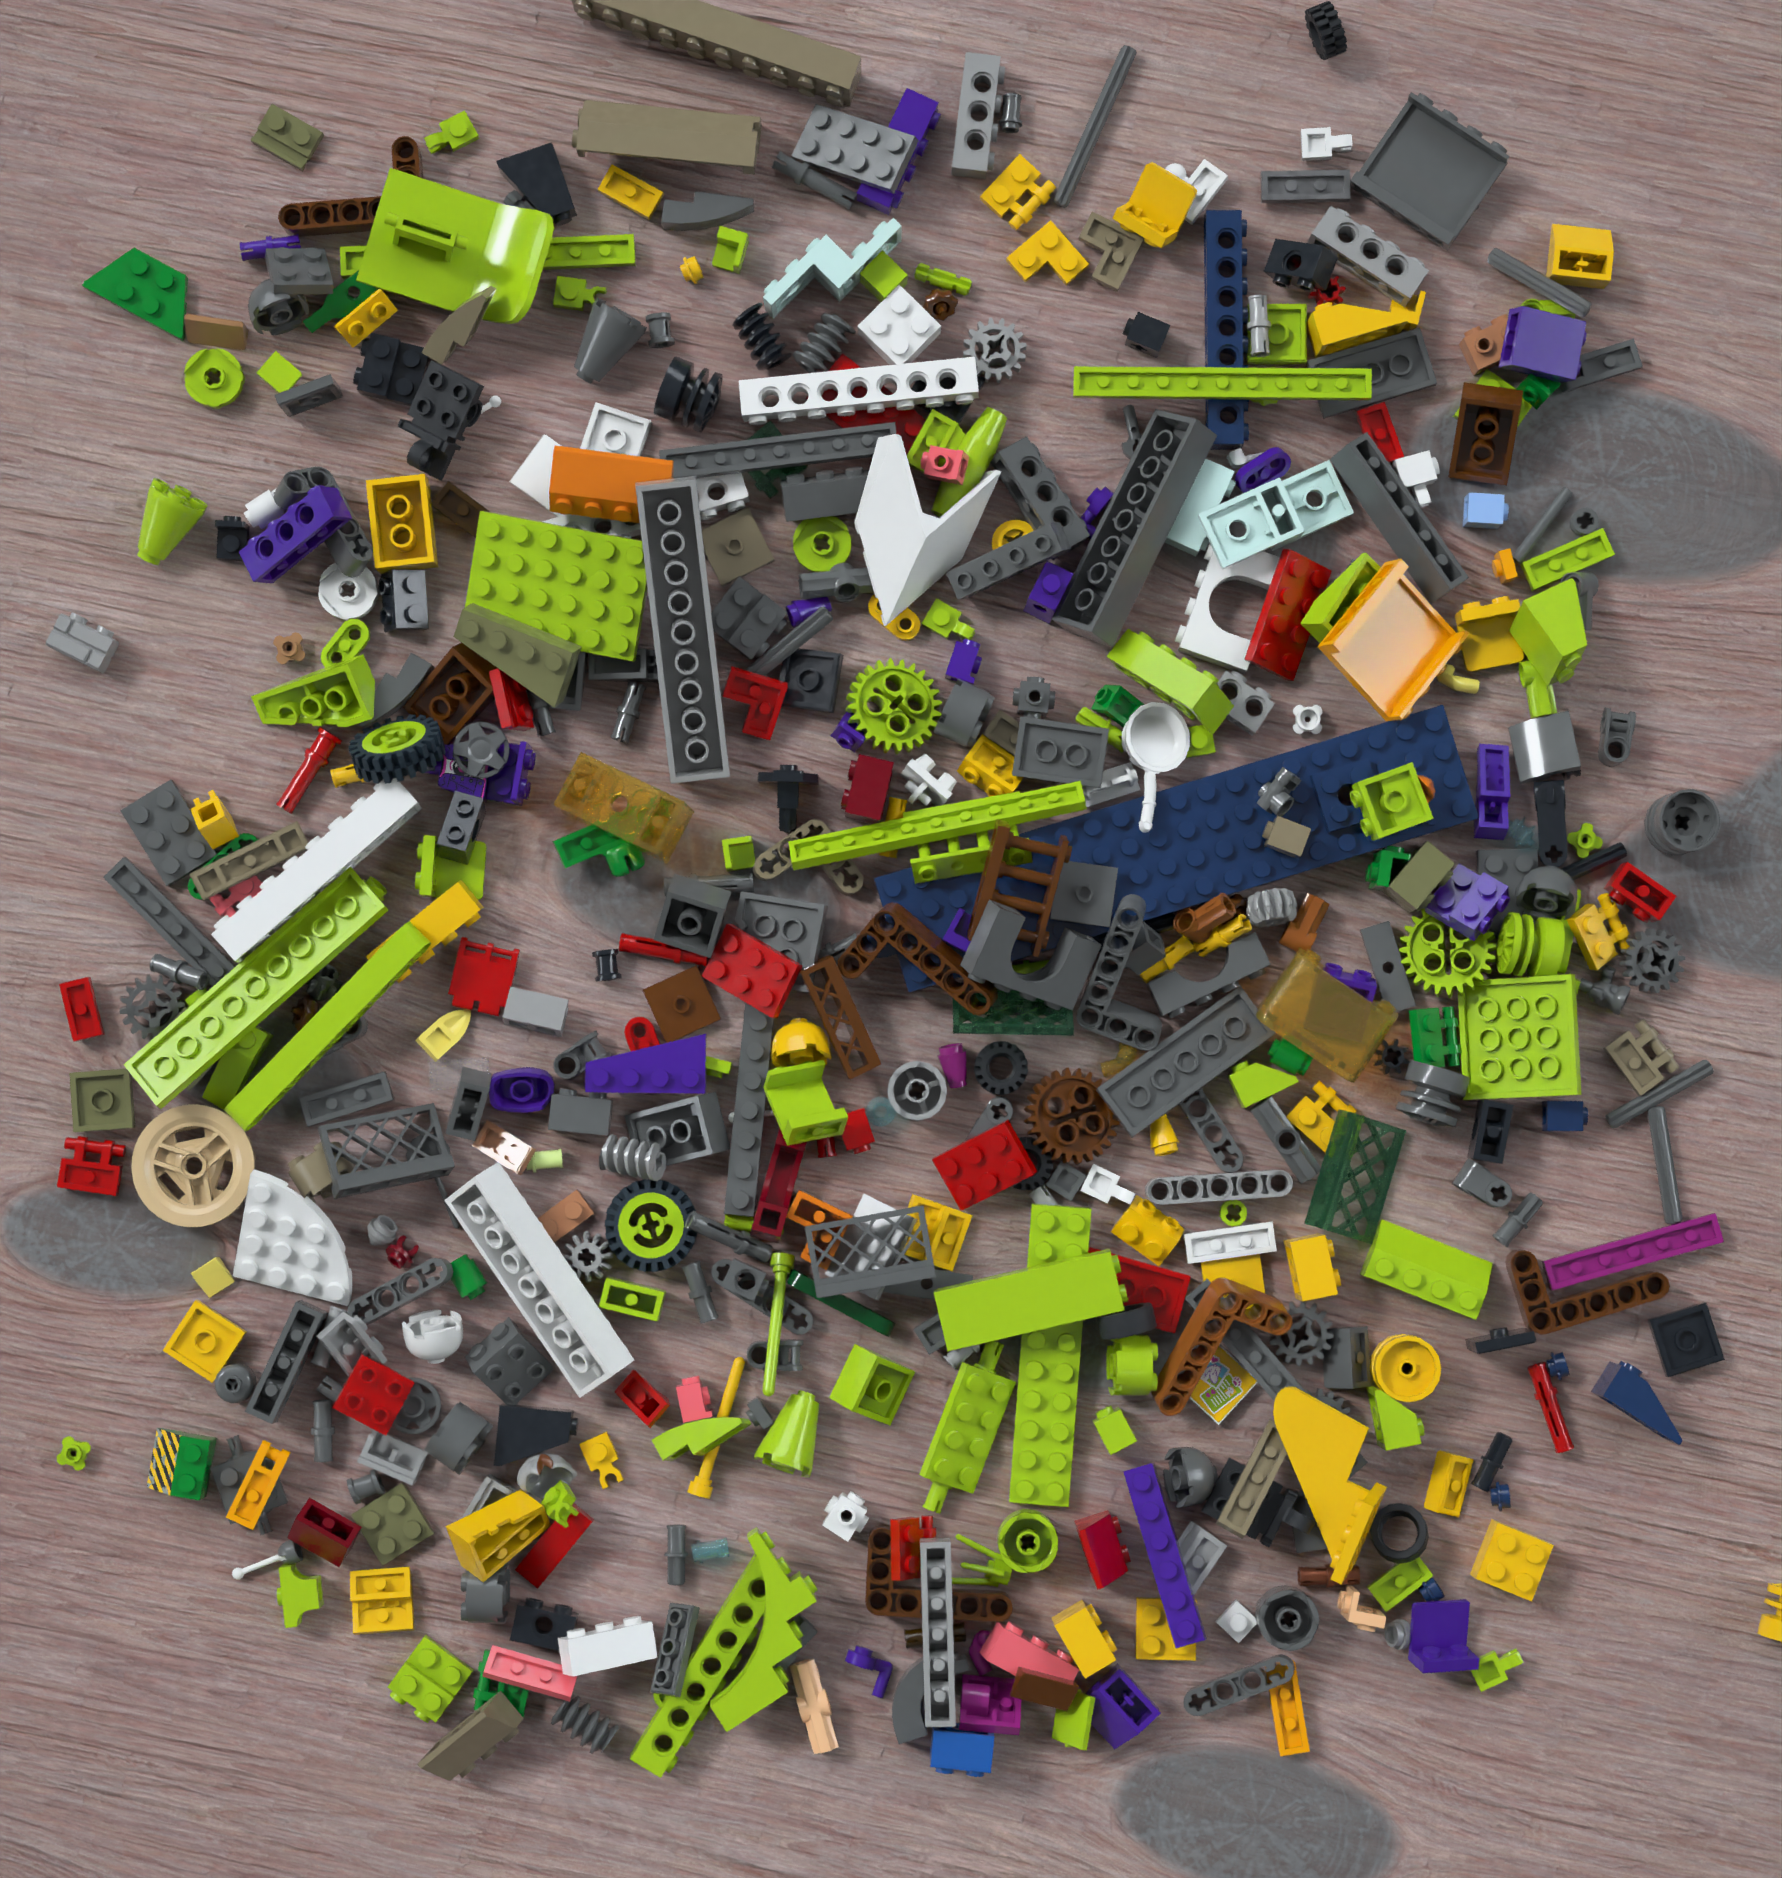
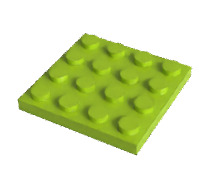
M1575 974L1486 979L1484 983L1475 980L1473 981L1474 991L1465 986L1463 996L1458 992L1462 1075L1470 1078L1463 1100L1582 1095Z

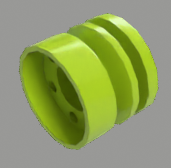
M1508 912L1501 925L1497 942L1496 963L1499 973L1511 974L1512 972L1515 976H1522L1527 969L1529 977L1557 975L1565 945V930L1562 920L1539 917L1534 923L1531 915L1523 914L1521 917L1519 913Z

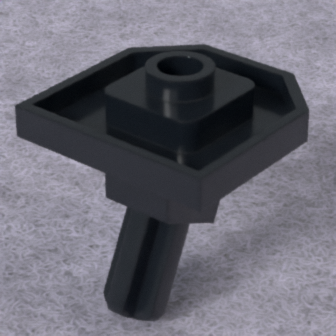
M780 765V770L759 772V783L777 784V808H779L780 831L785 833L795 831L797 828L799 784L819 785V775L798 771V765Z

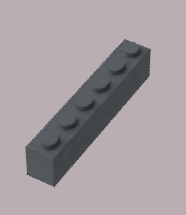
M1368 432L1348 443L1330 459L1397 557L1409 566L1407 571L1430 604L1442 598L1469 578Z

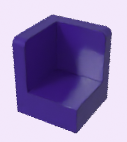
M959 908L942 939L945 943L966 953L971 942L968 941L967 937L971 915Z

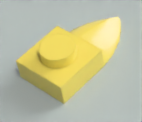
M460 1009L443 1015L415 1041L435 1062L438 1061L465 1034L470 1022L471 1011Z

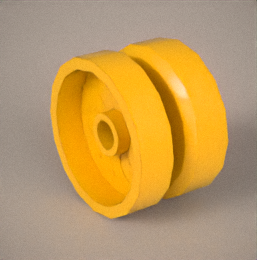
M1402 1333L1388 1336L1378 1343L1371 1355L1370 1372L1372 1380L1381 1391L1395 1400L1404 1402L1422 1400L1434 1391L1440 1380L1442 1368L1439 1356L1429 1343L1419 1337ZM1408 1363L1411 1367L1406 1369L1404 1374L1401 1369L1402 1365Z

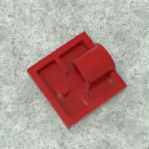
M361 1354L332 1408L386 1436L415 1382L384 1364Z

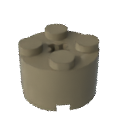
M321 1142L313 1147L315 1152L307 1157L303 1155L298 1156L288 1163L290 1168L288 1174L303 1198L309 1197L314 1203H316L314 1197L321 1195L323 1199L333 1195L331 1190L333 1183ZM330 1142L340 1149L342 1148L340 1142ZM341 1156L336 1162L339 1175L351 1173L355 1167L353 1163Z

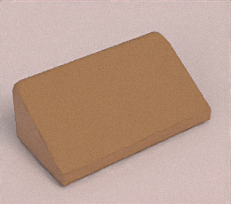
M192 314L185 315L184 320L188 342L238 350L246 349L249 329L243 322Z

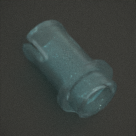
M727 1538L701 1543L700 1540H696L697 1543L691 1544L694 1562L700 1561V1564H703L704 1560L729 1557Z

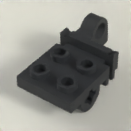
M431 360L407 415L413 417V420L400 419L398 424L399 428L420 438L419 441L412 445L408 452L407 463L438 480H443L455 451H460L461 446L455 444L456 440H465L466 437L462 436L465 428L473 426L481 414L482 402L478 399L484 388L483 385Z
M1228 1458L1214 1485L1212 1493L1201 1510L1202 1512L1218 1520L1245 1467L1244 1464ZM1275 1481L1272 1482L1246 1533L1247 1536L1256 1540L1259 1533L1263 1534L1260 1542L1267 1547L1271 1546L1283 1521L1308 1535L1316 1522L1307 1499L1289 1488L1282 1495L1280 1492L1283 1486Z

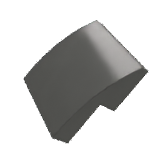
M1569 711L1538 717L1508 728L1520 784L1546 780L1553 774L1580 770L1581 763Z

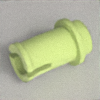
M562 1149L535 1152L527 1165V1170H533V1173H536V1169L563 1168Z

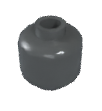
M241 1363L230 1364L222 1368L215 1379V1390L218 1396L229 1403H239L250 1398L257 1386L253 1370Z

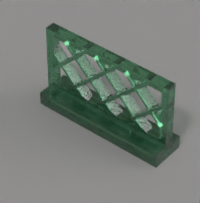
M997 989L998 998L992 1007L982 1014L986 1015L984 1018L970 1013L952 997L953 1034L1074 1036L1073 1010L1061 1007L1060 1010L1053 1009L1044 1004L1045 1000L1036 998L1035 1002L1027 1000L1019 995V991L1011 989L1010 993ZM976 993V997L980 1002L987 1003L986 997L983 994ZM1010 1015H1015V1016H1017V1017L1011 1018V1017H1009V1016H1010Z
M1339 1109L1304 1224L1372 1244L1406 1130ZM1362 1123L1368 1125L1371 1136L1361 1142L1359 1133ZM1388 1132L1395 1133L1392 1145L1385 1149L1380 1137ZM1375 1142L1379 1154L1368 1159L1364 1148ZM1358 1152L1363 1164L1352 1170L1350 1162L1352 1156ZM1382 1160L1385 1166L1384 1172L1376 1178L1372 1165ZM1366 1170L1371 1182L1360 1188L1355 1176ZM1350 1180L1354 1193L1344 1199L1341 1192L1344 1184ZM1374 1188L1376 1193L1375 1201L1367 1206L1363 1194ZM1358 1199L1362 1211L1351 1217L1347 1205ZM1341 1209L1346 1221L1337 1227L1331 1226L1335 1212ZM1363 1217L1366 1218L1368 1223L1364 1236L1358 1233L1354 1224Z

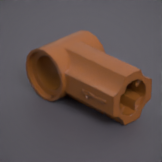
M1222 892L1195 910L1190 908L1180 910L1174 918L1173 927L1177 932L1194 943L1201 944L1210 937L1212 929L1236 914L1235 905L1231 902L1229 896Z
M1306 893L1297 911L1296 918L1293 921H1289L1279 940V944L1306 957L1317 937L1316 931L1330 904L1315 895Z

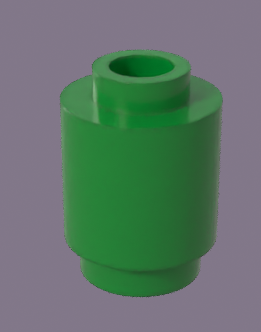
M1285 1036L1281 1040L1275 1038L1267 1052L1271 1056L1269 1062L1293 1075L1297 1073L1301 1076L1306 1073L1314 1055L1308 1053L1309 1049Z
M465 1254L451 1262L453 1268L451 1281L461 1298L468 1296L472 1300L485 1292L483 1286L488 1282L474 1259L470 1260L468 1255Z

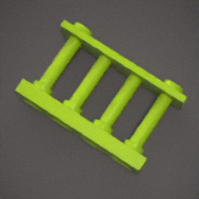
M1020 791L903 812V818L1019 794ZM1017 824L1011 825L1010 831L1014 832V836H1019ZM988 830L976 833L978 847L961 850L958 837L947 839L949 852L931 855L929 843L917 845L919 858L910 859L915 884L983 872L990 846ZM1010 847V850H1004L1002 860L1006 861L1008 865L1016 866L1033 862L1032 854L1029 851Z

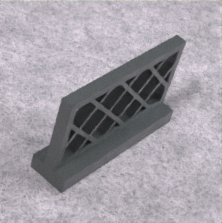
M434 1103L318 1127L333 1183L331 1190L334 1199L448 1176L455 1167L452 1155H448ZM428 1112L431 1125L427 1131L412 1123L416 1115ZM395 1119L405 1125L399 1137L383 1128L388 1120ZM367 1125L377 1131L370 1143L354 1134L359 1126ZM407 1128L423 1136L417 1148L401 1139ZM339 1131L348 1137L341 1149L330 1143L328 1132ZM379 1133L395 1142L388 1154L373 1145ZM426 1138L438 1146L439 1155L429 1156L419 1150ZM351 1139L366 1148L360 1159L344 1151ZM397 1145L413 1153L409 1161L401 1162L391 1156ZM369 1150L385 1159L380 1167L372 1168L362 1162ZM416 1155L420 1157V1159L413 1160ZM340 1156L356 1165L351 1173L338 1174L336 1162ZM387 1161L390 1162V1163H392L391 1165H386V1166H385V1164L387 1163ZM358 1167H360L361 1169H363L362 1171H357V1172H356V1170L358 1169Z
M923 1205L805 1226L817 1298L936 1277ZM918 1212L920 1226L915 1234L912 1235L899 1226L906 1214ZM900 1216L896 1223L889 1219V1217ZM878 1219H885L893 1225L884 1241L869 1231ZM871 1221L867 1228L859 1224L861 1222ZM855 1224L864 1231L854 1246L839 1236L846 1225ZM842 1226L837 1234L829 1229ZM896 1228L911 1237L902 1252L886 1243ZM825 1229L835 1236L825 1251L814 1244L812 1231ZM921 1230L924 1242L916 1238ZM867 1233L882 1243L872 1258L857 1248ZM837 1239L852 1248L843 1263L828 1254V1251ZM914 1240L925 1247L927 1260L914 1262L904 1255ZM884 1245L899 1255L894 1264L889 1267H883L875 1261ZM815 1249L822 1253L818 1261L816 1258ZM854 1251L869 1260L861 1272L855 1273L845 1266ZM825 1256L840 1266L833 1277L820 1279L818 1265ZM901 1258L909 1262L906 1264L897 1265ZM872 1263L879 1267L878 1269L868 1270ZM842 1268L850 1273L837 1276Z

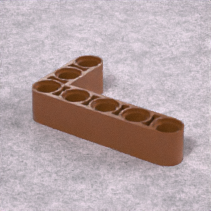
M1217 1278L1212 1281L1157 1377V1390L1151 1391V1395L1160 1411L1166 1416H1174L1183 1410L1233 1320L1240 1321L1273 1335H1283L1288 1332L1293 1321L1283 1303L1275 1297L1227 1278ZM1229 1294L1226 1298L1221 1299L1222 1296ZM1251 1304H1254L1251 1308L1246 1309ZM1215 1319L1212 1323L1207 1324L1210 1320Z

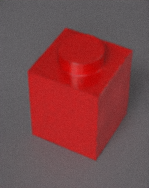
M863 1107L847 1113L848 1120L842 1134L846 1150L853 1149L854 1155L870 1150V1143L875 1142Z

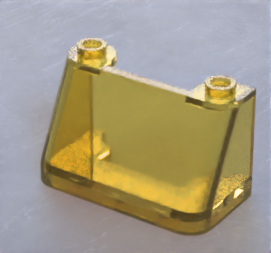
M1299 947L1260 1002L1256 1017L1265 1026L1345 1080L1354 1083L1377 1051L1399 1014L1395 1012V1006L1384 999H1381L1380 1002L1376 1000L1370 1002L1324 971L1323 965L1320 962L1322 958L1316 952L1310 949L1305 951Z

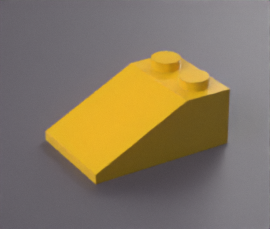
M1327 302L1316 306L1315 311L1311 313L1307 321V333L1314 356L1318 358L1399 334L1408 322L1407 315L1347 304L1332 306V302Z

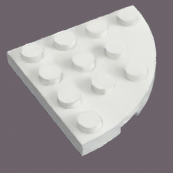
M253 1169L249 1179L233 1276L348 1306L352 1296V1271L348 1266L345 1255V1245L331 1220L309 1197L303 1198L297 1192L287 1187V1182Z

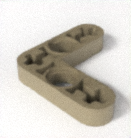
M818 819L806 822L755 860L753 865L755 876L762 881H771L791 868V858L784 855L783 846L788 841L798 840L799 838L796 837L798 834H800L801 839L808 836L810 833L809 827H812L814 830L819 828L822 831L820 835L832 832L823 821ZM776 851L779 859L786 865L782 867L779 861L772 867V874L767 871L762 873L760 871L762 867L761 861L764 860L766 863H770L776 858L773 854ZM851 859L842 860L836 865H820L841 894L846 896L854 895L861 889L863 876ZM844 863L848 866L844 869L845 874L848 877L854 876L857 879L854 882L855 888H852L850 885L845 887L842 884L845 877L841 872L837 876L833 873L839 870Z

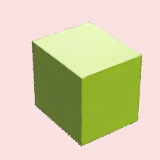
M882 250L860 272V283L882 302L898 285L904 288L908 284V275Z

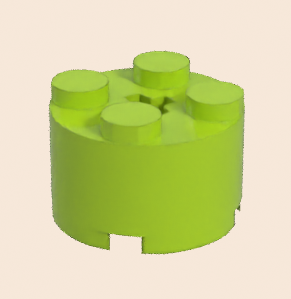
M1133 1335L1112 1339L1111 1341L1114 1342L1113 1346H1107L1106 1376L1107 1380H1113L1114 1386L1108 1387L1110 1395H1149L1150 1391H1156L1158 1380L1157 1374L1153 1373V1361H1157L1158 1358L1157 1343H1151L1148 1335Z
M1020 1509L1008 1515L1001 1523L997 1534V1544L1002 1559L1010 1568L1020 1573H1033L1044 1570L1053 1562L1058 1551V1536L1054 1525L1043 1513L1032 1509ZM1033 1535L1032 1539L1035 1544L1033 1546L1027 1544L1025 1547H1022L1021 1537Z

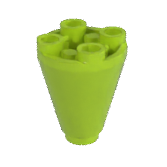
M153 478L148 489L137 546L139 548L137 556L148 563L159 565L160 561L167 558L201 519L208 504L195 497L190 498L192 492L180 485H175L173 489L170 488L168 483L158 478Z

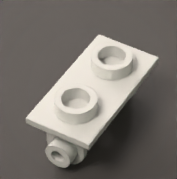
M1129 762L1104 770L1101 788L1082 786L1086 807L1139 791L1140 787L1136 770L1133 769L1132 763Z

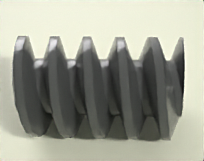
M822 314L821 320L824 324L816 323L814 325L816 333L809 332L807 334L810 343L801 342L800 348L803 352L795 351L793 353L795 361L808 373H817V370L827 372L828 369L823 363L824 360L833 363L835 360L830 352L841 353L842 350L837 343L840 341L848 344L849 342L844 335L845 332L856 333L847 322L835 314Z
M576 1696L570 1702L564 1700L552 1717L551 1724L555 1725L559 1721H563L561 1732L572 1728L570 1736L572 1740L582 1735L580 1746L583 1747L591 1742L590 1753L593 1754L599 1749L602 1750V1753L620 1726L616 1724L608 1729L610 1718L606 1717L599 1722V1710L589 1715L590 1704L586 1703L579 1707L580 1696Z

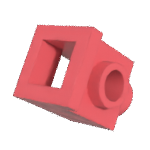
M930 445L929 452L925 451L922 455L921 469H924V475L929 479L963 485L969 456L963 450ZM945 458V465L938 467L939 459Z
M699 1375L683 1378L682 1384L676 1387L683 1423L713 1417V1409L707 1410L706 1408L707 1404H711L708 1386L702 1387Z

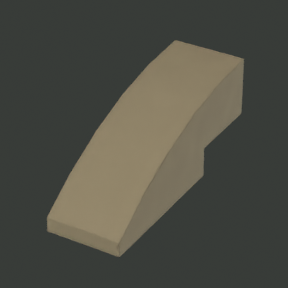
M490 286L463 302L439 325L428 340L422 353L443 364L452 356L457 344L464 347L474 337L496 288Z

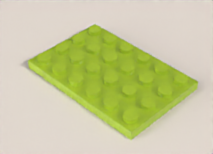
M480 511L465 607L474 603L582 646V652L628 661L636 660L648 589L641 540Z

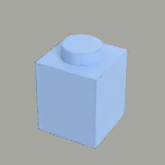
M1468 493L1464 497L1463 527L1498 529L1502 526L1503 521H1507L1509 505L1504 503V495Z

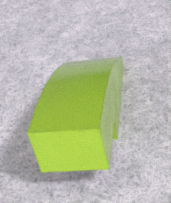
M733 1417L702 1419L670 1429L653 1438L652 1442L663 1461H674L689 1450H691L693 1455L703 1456L750 1426L751 1422L749 1419Z

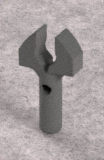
M1127 405L1123 407V413L1129 438L1121 446L1123 454L1131 460L1134 454L1133 446L1135 441L1139 443L1142 435L1140 434L1134 406Z

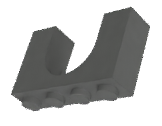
M989 900L960 964L969 973L968 977L982 984L986 980L993 982L994 987L1010 993L1011 989L1019 991L1021 997L1035 1002L1036 998L1045 1000V1005L1056 1010H1060L1061 1007L1073 1010L1101 944L1089 935L1065 927L1051 959L1044 967L1032 973H1017L1013 970L1011 964V952L1026 917L1014 908Z

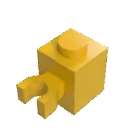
M214 790L208 792L209 800L203 803L199 798L193 800L195 807L191 808V812L198 830L210 847L215 849L239 837L231 814Z

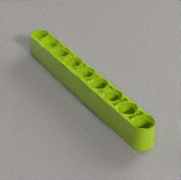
M410 921L404 924L226 1106L225 1111L245 1132L253 1128L429 948L431 942Z

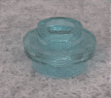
M876 1097L866 1107L868 1120L876 1126L890 1124L896 1114L889 1099L886 1097ZM884 1106L887 1110L884 1117L876 1116V1107Z

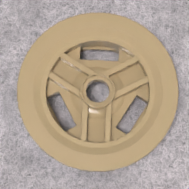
M198 1104L182 1105L161 1113L142 1131L133 1151L132 1177L139 1197L151 1212L162 1220L174 1225L202 1227L226 1219L243 1204L247 1196L250 1174L255 1169L256 1156L253 1152L250 1137L247 1136L245 1131L229 1114L211 1106ZM204 1128L205 1137L177 1143L176 1133ZM192 1157H197L202 1162V1170L196 1175L189 1173L186 1168L187 1161ZM227 1160L233 1162V1172L228 1186L223 1191L216 1187ZM165 1173L184 1192L185 1195L179 1200L163 1183L161 1176Z

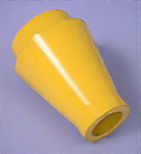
M1165 1114L1150 1125V1148L1154 1150L1155 1156L1169 1155L1178 1151L1177 1144H1179V1140Z

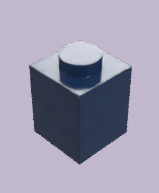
M1542 1101V1131H1583V1125H1587L1588 1109L1583 1107V1101Z

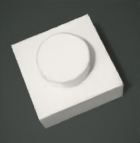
M1236 1599L1216 1620V1623L1238 1643L1257 1624L1256 1618Z

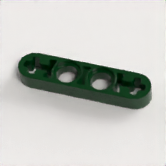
M795 1269L792 1270L786 1283L887 1337L890 1336L896 1324L842 1294L817 1298L814 1279Z

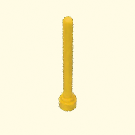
M742 1357L734 1359L716 1418L729 1417L745 1366V1360ZM720 1445L705 1454L699 1475H695L694 1481H690L688 1493L710 1499L713 1491L710 1477Z

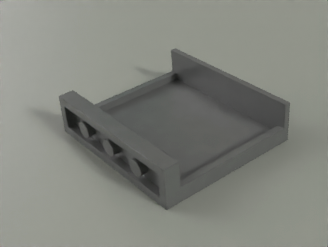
M1411 92L1407 103L1359 172L1356 171L1350 180V188L1448 251L1508 164L1510 156L1506 154L1507 150L1501 144L1495 141L1490 144L1481 138L1483 134L1470 125L1466 128L1458 123V118L1450 111L1444 109L1441 112L1432 106L1434 103L1427 96L1421 93L1417 96Z

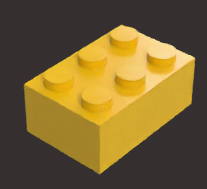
M425 474L366 480L375 569L380 574H383L392 569L419 570L437 568L438 558L431 492L427 476Z

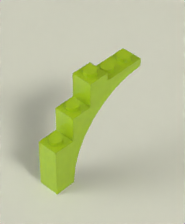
M758 1527L748 1532L747 1538L759 1560L765 1583L766 1604L763 1626L756 1647L743 1670L727 1688L710 1700V1707L726 1732L788 1693L786 1683L790 1680L781 1666L775 1668L774 1665L802 1648L800 1638L804 1636L796 1621L794 1620L790 1623L788 1620L817 1602L814 1593L818 1589L809 1575L803 1577L800 1571L789 1577L788 1574L792 1572L783 1557L777 1559L772 1551V1548L775 1547L773 1540L766 1531L761 1534Z

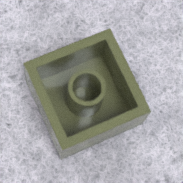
M1425 841L1418 845L1411 853L1410 861L1402 864L1390 878L1389 887L1381 891L1407 913L1414 910L1420 911L1434 898V895L1431 893L1435 887L1437 889L1440 886L1443 887L1454 873L1450 869L1455 863L1429 841Z

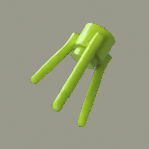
M956 1534L957 1540L993 1558V1560L988 1559L986 1566L962 1562L960 1564L962 1568L984 1573L986 1578L952 1577V1584L989 1585L997 1588L999 1584L1007 1586L1012 1568L1004 1562L1000 1553H996L969 1538Z

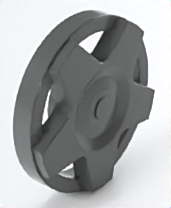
M476 722L466 726L459 732L454 741L453 754L457 765L463 772L475 778H488L496 775L505 767L509 759L510 747L507 737L498 727L486 722ZM482 727L492 729L495 733L486 735ZM469 731V740L460 742L462 737ZM504 743V756L502 758L498 753V748ZM459 756L468 759L467 768L463 765ZM486 765L494 768L490 772L480 773Z
M410 1377L409 1379L413 1380L415 1384L392 1426L403 1433L418 1434L428 1430L436 1423L441 1413L442 1404L437 1389L430 1382L422 1378ZM421 1384L426 1386L432 1393H423ZM436 1406L435 1414L431 1419L429 1409ZM411 1422H415L420 1428L410 1429L406 1428V1426Z

